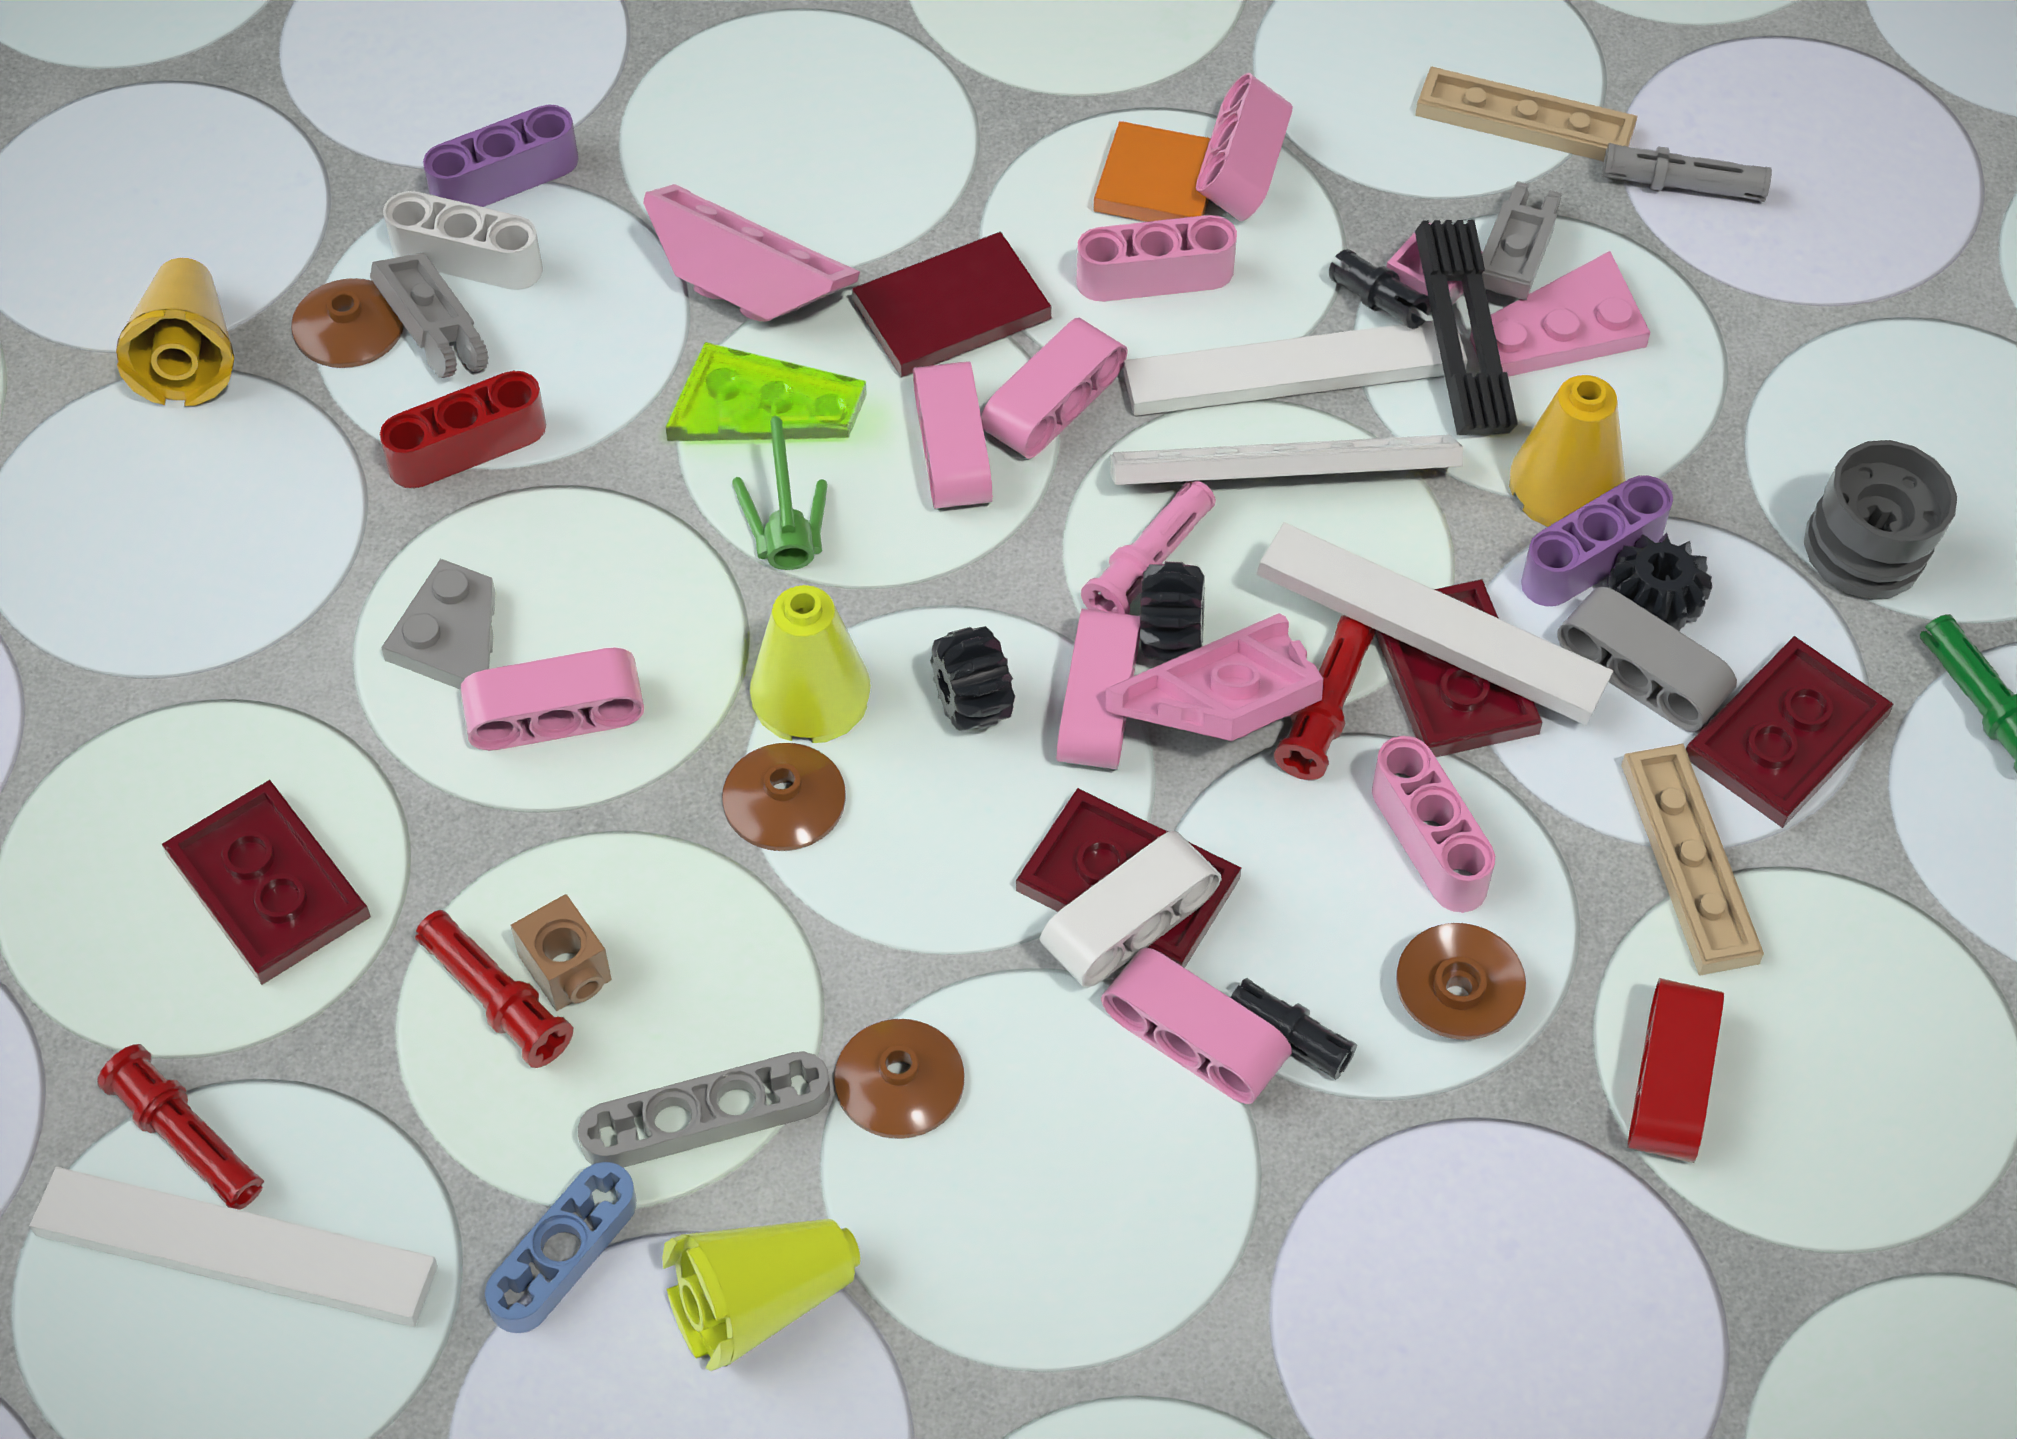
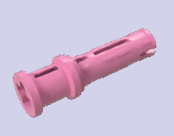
M1187 481L1171 502L1147 526L1140 537L1131 545L1118 547L1110 556V566L1099 578L1090 579L1082 587L1081 597L1085 606L1090 610L1129 615V605L1142 593L1143 573L1150 564H1162L1194 529L1202 517L1215 506L1216 499L1211 489L1201 481Z

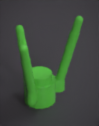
M774 416L770 423L779 510L770 515L769 522L765 525V528L742 478L735 477L732 480V485L756 540L758 558L767 559L769 564L777 569L795 570L807 566L813 561L814 554L822 552L821 528L828 484L824 479L817 481L809 521L804 518L801 511L793 509L782 419L779 416Z

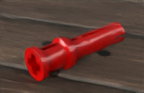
M1343 615L1340 617L1333 640L1319 668V673L1323 678L1322 700L1290 715L1293 723L1287 738L1278 743L1274 752L1275 762L1289 775L1304 780H1316L1324 776L1329 765L1328 756L1326 755L1332 740L1341 736L1346 724L1342 711L1343 705L1351 691L1361 667V662L1374 638L1376 629Z
M434 911L421 921L416 929L418 934L415 935V939L431 955H434L444 965L443 967L486 1009L487 1023L496 1033H507L522 1048V1058L531 1068L546 1066L563 1053L572 1039L573 1026L564 1017H554L539 1002V993L530 983L514 981L458 926L446 911Z
M133 1044L117 1052L106 1062L99 1073L97 1082L103 1092L107 1095H117L133 1112V1122L142 1131L158 1133L218 1194L227 1207L241 1210L252 1203L262 1191L264 1180L245 1164L222 1138L187 1104L188 1095L186 1089L177 1080H167L151 1064V1053L141 1044Z

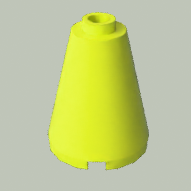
M800 585L782 592L773 604L752 674L750 696L752 708L761 724L779 738L792 741V736L812 738V743H825L847 734L863 718L870 695V677L831 597L820 588Z
M832 1219L681 1234L671 1238L664 1244L662 1255L663 1269L673 1265L676 1268L678 1285L667 1288V1294L678 1328L695 1358L707 1354L711 1357L705 1367L709 1371L730 1365L851 1284L855 1276V1267L859 1266L861 1261L859 1247L853 1233L847 1227L840 1228Z

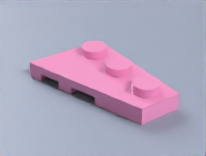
M1611 251L1530 293L1527 300L1519 299L1491 314L1502 370L1507 372L1508 377L1645 348L1650 336V331ZM1471 329L1470 341H1471V343H1472V345H1473V347H1474V350H1475V352H1476L1475 343H1474L1473 334H1472V329Z

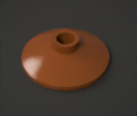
M360 278L335 280L314 289L298 304L291 323L293 338L299 350L310 360L333 368L362 366L381 358L396 345L404 329L403 323L374 282Z
M776 743L753 750L734 765L725 780L722 800L727 821L741 838L763 849L791 851L818 842L834 829L844 811L846 792L844 780L839 769L822 752L802 744ZM779 783L792 784L789 788L786 789H777L774 787V785Z
M1446 923L1421 932L1408 943L1398 962L1396 986L1403 1006L1421 1026L1443 1037L1473 1040L1495 1034L1515 1018L1524 1000L1526 977L1518 955L1501 937L1480 926L1466 923ZM1452 986H1459L1464 988L1469 995L1458 996L1447 989Z
M912 1019L884 1020L864 1028L845 1045L835 1068L836 1095L846 1115L865 1131L885 1138H912L939 1127L955 1111L964 1090V1066L953 1042L935 1027ZM899 1062L907 1063L911 1066L908 1071L901 1074L893 1073L887 1068L889 1065Z

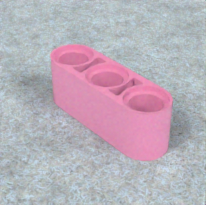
M1251 73L1241 76L1224 97L1196 184L1198 192L1238 221H1244L1253 215L1267 195L1293 109L1289 101Z
M1213 215L1089 229L1078 240L1076 286L1084 297L1093 301L1104 302L1206 291L1224 287L1231 281L1234 275L1237 230L1229 220Z
M1074 318L993 394L981 415L983 430L1026 458L1035 457L1117 378L1124 366V360L1127 359V347L1082 318Z
M971 362L914 367L915 400L934 509L992 502L990 465Z
M1081 609L1059 728L1057 761L1118 769L1127 717L1113 714L1106 710V688L1134 676L1140 641V616Z
M616 647L486 669L471 674L461 683V697L468 740L472 746L488 751L621 728L636 722L644 713V703L635 658L626 649Z
M1398 736L1389 739L1378 752L1372 785L1374 801L1436 901L1442 907L1453 912L1464 913L1473 911L1481 906L1487 897L1495 865V853L1492 845L1430 748L1423 741L1415 737ZM1394 774H1406L1410 776V778H1402ZM1423 821H1434L1442 826H1430ZM1453 870H1466L1472 873L1473 875H1460L1454 872Z
M1140 949L1101 997V1002L1106 1012L1118 1024L1220 1092L1243 1104H1252L1292 1054L1288 1040L1273 1025L1154 949Z

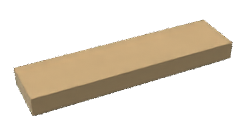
M1430 66L1417 102L1415 114L1418 117L1603 162L1608 143L1630 146L1638 118L1637 115Z
M1684 744L1626 753L1621 766L1699 976L1760 964L1764 955L1763 949Z

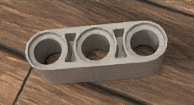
M1607 587L1595 588L1557 630V638L1562 648L1613 670L1609 683L1683 730H1699L1737 687V679L1733 670L1719 656L1619 592Z

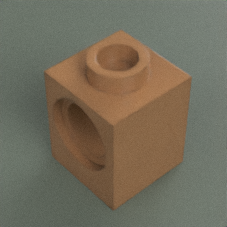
M567 894L511 924L519 958L556 1012L571 1003H582L589 1000L601 990L604 984L612 980L604 946ZM564 953L577 954L567 961H553L555 957Z

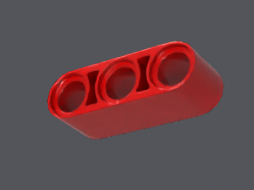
M513 370L395 414L388 418L381 426L379 435L390 478L404 488L415 489L531 445L543 436L547 424L538 381L531 374Z
M1663 978L1658 979L1646 1030L1629 1130L1628 1148L1691 1163L1696 1161L1707 1114L1724 1005V992Z

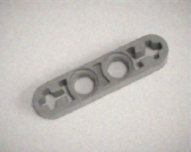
M805 1051L791 1052L603 1102L591 1107L581 1117L578 1125V1139L581 1151L586 1161L591 1165L600 1162H610L624 1168L806 1119L818 1114L828 1103L830 1097L828 1069L823 1060L815 1054ZM796 1075H803L804 1080L810 1083V1092L798 1095L797 1090L791 1087V1078ZM771 1082L772 1093L775 1095V1104L767 1105L763 1083ZM733 1089L747 1090L756 1099L754 1106L748 1112L741 1115L727 1114L720 1109L718 1104L721 1097ZM669 1106L683 1107L692 1115L690 1123L678 1132L669 1133L662 1131L655 1124L657 1115ZM643 1116L644 1128L648 1137L639 1140L634 1120L635 1117ZM606 1126H613L617 1134L618 1144L605 1147L601 1139L600 1129Z

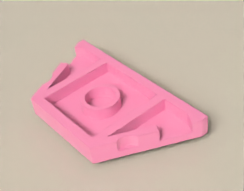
M1278 613L1106 688V710L1121 716L1233 741L1322 700L1323 678L1315 664L1307 660V651L1301 641H1292L1288 635L1289 621L1286 616Z

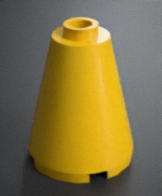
M174 258L161 265L117 341V367L120 376L133 392L153 403L165 405L166 399L185 400L184 406L199 405L215 398L230 381L234 366V352L213 276L205 265L194 259Z
M1578 375L1563 382L1513 459L1509 481L1512 496L1514 493L1524 504L1522 511L1530 519L1547 527L1626 481L1617 395L1613 387L1599 377Z

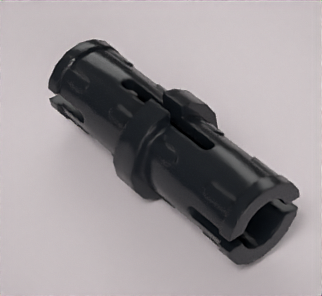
M1350 249L1342 250L1335 256L1340 261L1349 265L1350 270L1347 271L1331 262L1329 278L1333 282L1341 284L1360 295L1361 302L1373 311L1384 310L1403 322L1408 328L1415 329L1424 324L1425 320L1414 314L1410 308L1415 307L1429 316L1431 308L1427 295L1419 293L1400 282L1399 275L1386 266L1375 267Z
M1249 978L1243 979L1241 986L1238 985L1230 997L1278 1029L1288 1040L1293 1054L1315 1065L1335 1080L1346 1070L1357 1049L1355 1042L1333 1032L1310 1017V1010L1299 1003L1292 1006L1280 1000Z

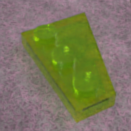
M705 342L666 425L667 441L772 439L770 422L774 416H779L782 419L785 439L849 438L867 396L866 381Z

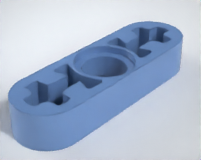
M600 1162L584 1169L492 1274L485 1288V1299L491 1317L497 1326L510 1333H524L538 1327L632 1218L636 1210L637 1199L632 1178L623 1167L615 1163ZM614 1186L618 1201L613 1205L604 1200L594 1209L595 1203L592 1192L598 1189L601 1192L607 1193ZM589 1214L591 1217L593 1229H595L594 1231H590L587 1224L584 1222V1220L588 1217ZM557 1233H572L581 1240L578 1252L566 1261H553L543 1254L546 1241ZM530 1262H533L540 1272L535 1279L533 1278L530 1265H528ZM544 1277H546V1278H548V1279H550V1280H552V1281H551V1282H547ZM529 1285L528 1291L532 1302L528 1306L516 1302L507 1309L508 1305L504 1294L510 1289L513 1292L521 1293Z

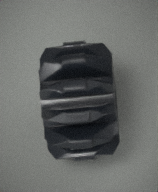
M1666 532L1659 539V542L1655 543L1642 534L1639 540L1635 542L1634 547L1624 545L1622 551L1618 553L1615 567L1610 571L1608 586L1680 631L1685 626L1686 621L1696 622L1702 615L1706 604L1705 600L1709 599L1712 590V576L1707 574V557L1691 555L1690 541L1679 546L1671 544Z
M1165 561L1164 564H1150L1143 573L1142 595L1140 599L1141 650L1146 658L1168 662L1202 647L1205 576L1198 566L1185 565L1183 562Z
M986 626L977 628L966 627L948 632L947 636L934 640L930 659L934 673L932 679L937 687L938 699L943 704L944 714L951 720V724L959 731L968 729L978 730L997 725L999 721L1010 718L1015 700L1011 683L1013 677L1009 672L1008 658H1005L1002 652L1001 642L994 637L993 632Z

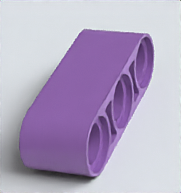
M547 104L432 147L425 154L423 160L430 195L484 207L567 175L574 170L579 159L571 114L565 108Z
M1649 475L1630 478L1540 531L1532 538L1529 545L1521 579L1522 590L1526 597L1542 606H1558L1607 578L1610 575L1611 569L1615 567L1617 555L1622 551L1624 545L1634 547L1635 542L1639 540L1642 534L1653 542L1658 543L1659 539L1663 537L1673 503L1672 491L1668 485L1659 478Z

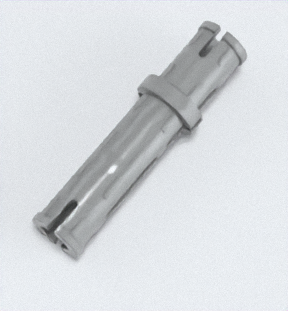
M1608 143L1602 170V178L1624 179L1650 184V189L1661 191L1663 186L1676 187L1691 191L1742 197L1759 202L1766 201L1772 176L1771 167L1750 166L1715 159L1684 156L1682 154L1670 153L1669 148L1658 146L1655 151L1631 148L1614 143Z

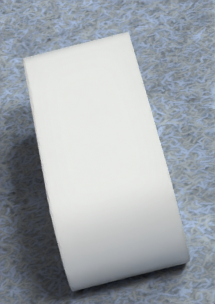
M414 191L398 193L391 197L384 205V219L395 258L425 253L439 273L514 290L529 288L537 283L542 276L543 266L535 225L527 218Z
M1174 830L1167 832L1056 913L1041 932V944L1083 987L1094 986L1132 959L1140 949L1148 947L1201 907L1216 891L1221 881V874L1179 832Z

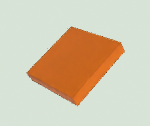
M1119 121L1094 196L1093 211L1146 222L1204 216L1209 199L1197 191L1196 184L1211 138Z

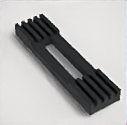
M1423 220L1415 230L1456 433L1457 435L1510 434L1518 425L1508 374L1502 370L1482 276L1485 266L1475 220H1468L1466 224H1464L1463 220H1457L1454 224H1452V220H1445L1443 224H1441L1440 220H1434L1432 224H1429V220ZM1447 281L1462 282L1481 372L1477 373L1475 377H1473L1472 373H1466Z

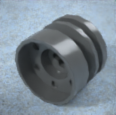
M1893 440L1867 441L1849 449L1837 463L1825 486L1823 496L1817 502L1815 511L1811 514L1806 524L1804 546L1810 563L1825 581L1851 595L1866 599L1892 598L1909 590L1924 571L1927 562L1934 553L1935 547L1955 517L1958 496L1950 475L1935 458L1915 446Z

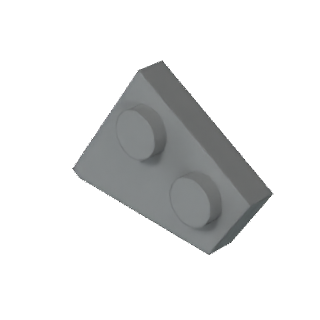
M440 558L381 648L385 661L460 690L461 683L466 677L475 672L489 669L490 653L493 652V630L491 623L495 610V587L492 577Z

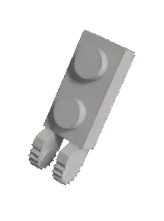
M1516 181L1509 200H1504L1483 250L1482 257L1485 271L1482 273L1485 289L1527 300L1554 231L1562 193L1549 190L1548 195L1543 200L1541 210L1526 206L1529 197V184Z
M425 253L372 262L371 280L418 346L425 349L427 363L438 377L445 378L456 374L457 357H455V351H453L452 346L449 345L450 342L455 341L459 358L470 371L475 372L487 368V364H489L488 351L484 340H481V336L473 326V319Z

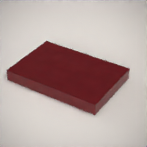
M1001 231L852 288L854 304L901 378L912 374L914 367L938 364L1051 319L1052 306Z
M1483 579L1434 589L1498 618ZM1376 630V638L1415 737L1423 741L1435 757L1540 734L1543 722L1534 701Z
M1793 636L1686 746V752L1693 765L1781 828H1784L1889 716L1894 704L1805 642Z
M270 779L162 843L168 859L261 985L371 918L367 905Z
M1077 788L1016 879V891L1059 912L1168 831ZM1192 843L1190 844L1221 874L1220 884L1213 895L1201 907L1146 947L1164 954L1184 968L1239 882L1242 867Z

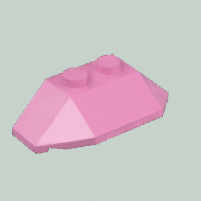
M676 184L645 192L643 204L675 276L693 284L694 290L702 296L712 299H725L739 306L740 312L750 319L762 322L771 321L773 318L802 308L858 281L860 271L815 252L726 208L703 199Z

